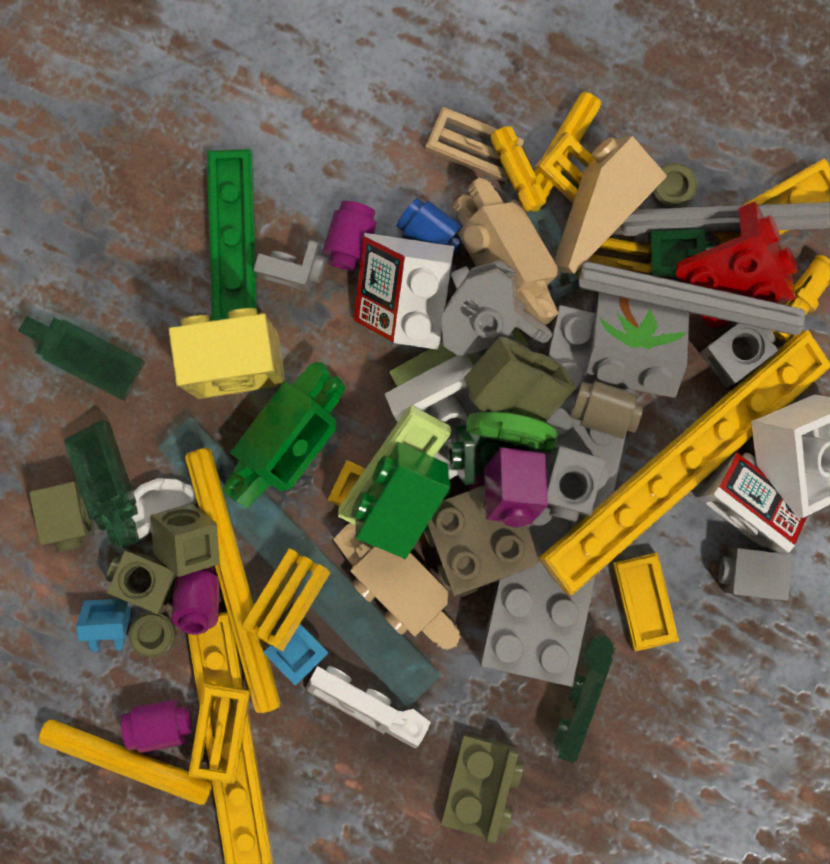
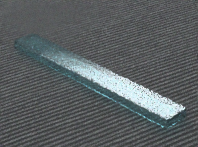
M189 417L158 449L192 483L185 459L186 454L194 450L210 448L223 489L237 464L193 418ZM223 492L232 526L275 570L290 548L299 555L311 559L314 563L324 566L331 572L310 607L408 708L441 676L415 647L387 622L383 614L353 587L352 582L264 492L248 509L239 505ZM307 573L297 590L299 595L313 573Z

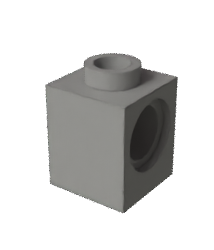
M738 323L699 352V354L727 388L737 383L779 350L773 344L775 336L771 330ZM735 338L744 339L750 345L751 356L748 360H741L733 353L732 343Z
M558 447L555 450L547 478L548 505L551 506L549 514L577 522L579 514L591 515L606 459ZM566 473H574L583 481V493L576 500L566 498L560 491V479Z
M728 548V556H722L720 561L719 583L725 584L724 593L788 601L793 555Z

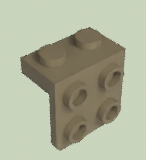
M485 485L442 501L424 529L431 548H437L442 564L438 565V571L442 583L447 591L452 590L454 596L464 597L480 591L479 587L535 567L539 562V554L528 525L509 527L504 525L502 521L486 520Z

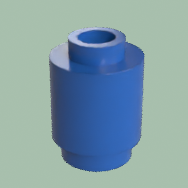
M416 198L404 211L396 225L397 228L404 232L402 237L405 239L454 246L453 256L463 244L457 234L463 226L430 201L424 203L419 198Z

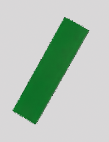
M251 149L207 151L212 321L229 319L228 312L238 309L255 308L258 314L257 276L253 271L256 263L253 152Z

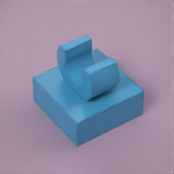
M122 599L85 600L76 624L78 641H88L91 651L98 652L101 640H114L116 651L122 650L131 616L130 603Z
M300 623L283 652L270 645L263 653L296 686L329 652Z

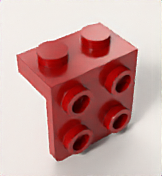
M756 201L738 208L741 229L740 237L681 260L676 265V275L680 282L779 304L796 299L792 274L798 272L795 258L789 247L784 249L780 247L778 243L780 241V234L771 215L764 217ZM702 315L710 328H720L733 323L732 321Z

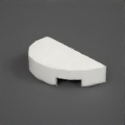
M160 478L140 485L127 498V504L122 512L120 532L126 547L132 546L152 533L150 515L190 503L197 505L193 486L178 479Z

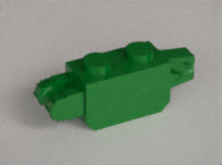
M323 362L309 364L293 385L284 381L231 450L230 454L238 459V463L222 491L242 507L248 509L271 485L280 492L291 489L336 431V419L330 415V412L340 401L339 398L343 397L342 395L345 393L344 389L346 387L338 376H329L331 373Z

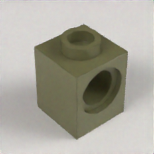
M70 482L29 492L40 546L55 545L56 552H63L84 547L82 538L95 536L84 483Z
M190 503L150 515L154 556L177 577L220 564L217 523L195 505Z
M125 550L122 557L115 556L108 569L106 581L111 582L107 594L153 613H164L173 595L176 575L159 560L135 550ZM138 567L145 568L151 575V585L144 593L135 590L131 583V576Z

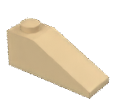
M633 136L615 139L610 137L593 151L592 157L594 160L583 172L554 262L558 267V272L575 273L667 177Z

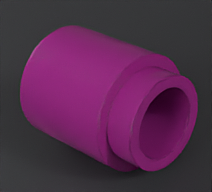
M341 202L339 210H335L322 251L324 255L330 258V265L347 271H354L356 265L360 266L364 233L374 234L377 225L373 220L375 215L374 209L358 202Z
M213 567L175 577L171 620L175 626L187 634H203L218 623L220 583Z
M173 699L133 707L131 713L122 714L121 731L126 749L128 751L137 749L139 753L184 745L186 735L192 733V721L188 707H181L179 701Z

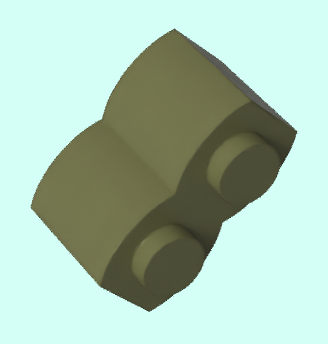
M499 337L464 377L470 390L469 397L480 410L484 412L510 413L530 417L545 423L577 390L566 368L546 355L533 353L518 342L505 337Z

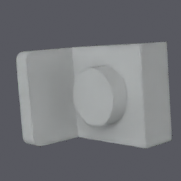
M309 241L302 265L296 264L298 258L280 251H272L271 256L258 253L253 271L258 279L309 293L312 281L319 283L322 278L326 257L320 256L321 248L319 243Z

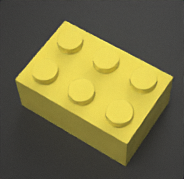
M255 308L238 309L228 312L229 319L210 322L209 316H192L181 319V326L169 328L177 386L197 399L280 387L286 380L279 334L265 313L257 314V309Z

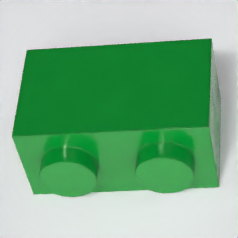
M397 442L390 456L383 455L378 461L373 473L374 483L368 493L362 491L354 503L351 517L355 519L356 539L406 559L449 491L450 480L448 463Z

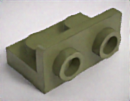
M463 733L441 818V826L485 837L486 842L496 844L499 833H507L512 815V806L506 805L510 787L518 789L524 767V762L517 760L518 751L516 747Z

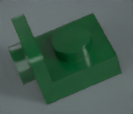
M705 229L651 231L648 234L650 275L665 279L678 278L676 275V265L679 261L713 248L712 242H706Z
M467 425L456 426V442H450L448 447L450 468L457 471L464 485L474 484V475L484 474V468L500 448L514 450V444L470 434L469 431H466Z

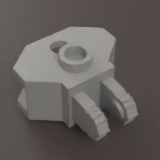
M501 260L472 268L447 303L445 311L441 315L443 346L457 356L489 349L499 337L514 340L531 351L529 347L509 335L515 326L542 343H547L553 334L547 326L524 311L525 304L518 300L516 270ZM467 300H472L477 305H471L467 302Z

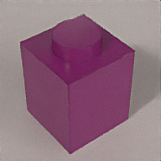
M500 448L484 468L486 520L502 521L504 525L509 527L531 525L548 506L545 454Z

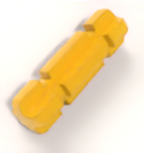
M504 126L497 129L491 134V143L496 153L501 154L500 161L514 190L519 191L518 198L523 209L530 212L540 208L546 203V195L540 183H535L537 177L522 146H517L519 144L518 138L511 126Z

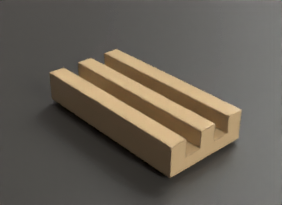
M442 107L426 144L425 151L507 184L509 178L504 167H498L438 142L439 138H442L501 163V154H497L494 148L446 129L444 126L448 122L491 140V134L497 129ZM518 138L519 144L517 146H523L524 140Z

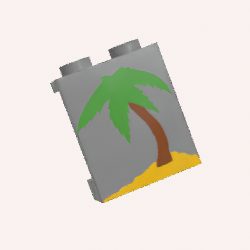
M596 292L591 312L596 313L593 346L584 380L597 381L606 385L676 398L687 367L689 312Z

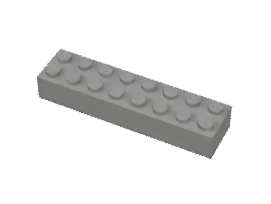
M560 305L557 309L559 314L553 319L551 328L553 335L549 339L546 356L566 368L577 390L546 423L554 427L559 433L556 449L564 447L606 459L593 511L614 493L625 437L620 439L580 426L579 420L570 418L580 383L593 384L591 381L584 380L593 346L596 313ZM613 386L628 392L635 393V390ZM525 447V451L545 454L546 478H548L555 451L549 454ZM566 473L560 479L559 488L563 496L576 500L583 493L584 485L578 475ZM548 505L535 521L528 525L539 557L586 516L579 514L577 522L550 515L551 506ZM540 560L535 567L496 581L479 658L480 665L486 668L572 687L596 575L572 596L563 592Z

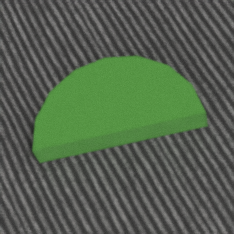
M477 412L470 414L466 431H469L470 434L549 454L556 450L559 435L554 427L545 422L530 417L500 412Z

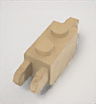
M478 177L468 186L471 196L462 194L453 203V208L463 226L457 234L476 267L501 260L516 270L518 300L525 304L524 311L546 325L559 314L547 287L557 276L558 267L524 209L514 202L503 203L491 182Z
M352 523L346 525L333 540L353 566L350 571L357 577L351 583L353 587L368 602H371L376 597L388 609L383 617L399 634L403 635L408 630L415 637L422 630L442 650L446 649L448 651V649L457 647L459 638H461L460 631L457 629V625H453V621L442 611L448 604V591L411 553L406 559H403L356 539L355 525Z

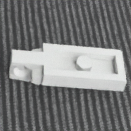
M317 666L306 686L307 692L383 734L386 732L415 749L419 746L431 723L414 709L398 712L390 707L392 701L388 697L373 689H367L366 693L350 684L352 679L347 674L334 667L328 666L325 671Z

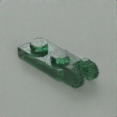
M599 635V637L594 636V639H590L591 642L588 643L589 648H586L583 656L588 666L586 677L577 674L568 698L569 701L576 703L571 719L561 718L553 740V744L560 746L558 758L571 763L577 762L613 660L612 655L615 654L614 649L616 648L613 646L614 643L607 636L602 637V635Z

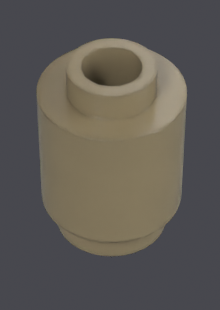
M594 381L592 385L581 382L572 406L570 418L579 420L580 426L623 439L627 431L636 432L642 416L643 406L636 404L637 394L597 381Z

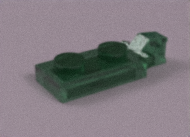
M26 315L18 330L20 333L40 342L35 353L41 355L43 360L123 401L126 400L145 364L144 360L64 319L61 321L54 317L48 327Z
M100 420L65 438L64 442L89 519L96 522L99 530L107 531L111 545L126 548L140 541L135 521L132 518L138 514L137 506L135 505L137 502L111 424Z

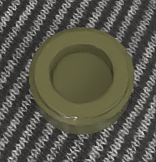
M670 163L663 166L661 169L667 177L651 193L654 201L662 208L685 207L693 199L697 191V180L694 173L687 166L679 163Z
M147 612L141 614L132 622L129 629V641L132 648L139 655L148 658L158 657L167 653L173 647L176 640V627L171 618L164 613Z

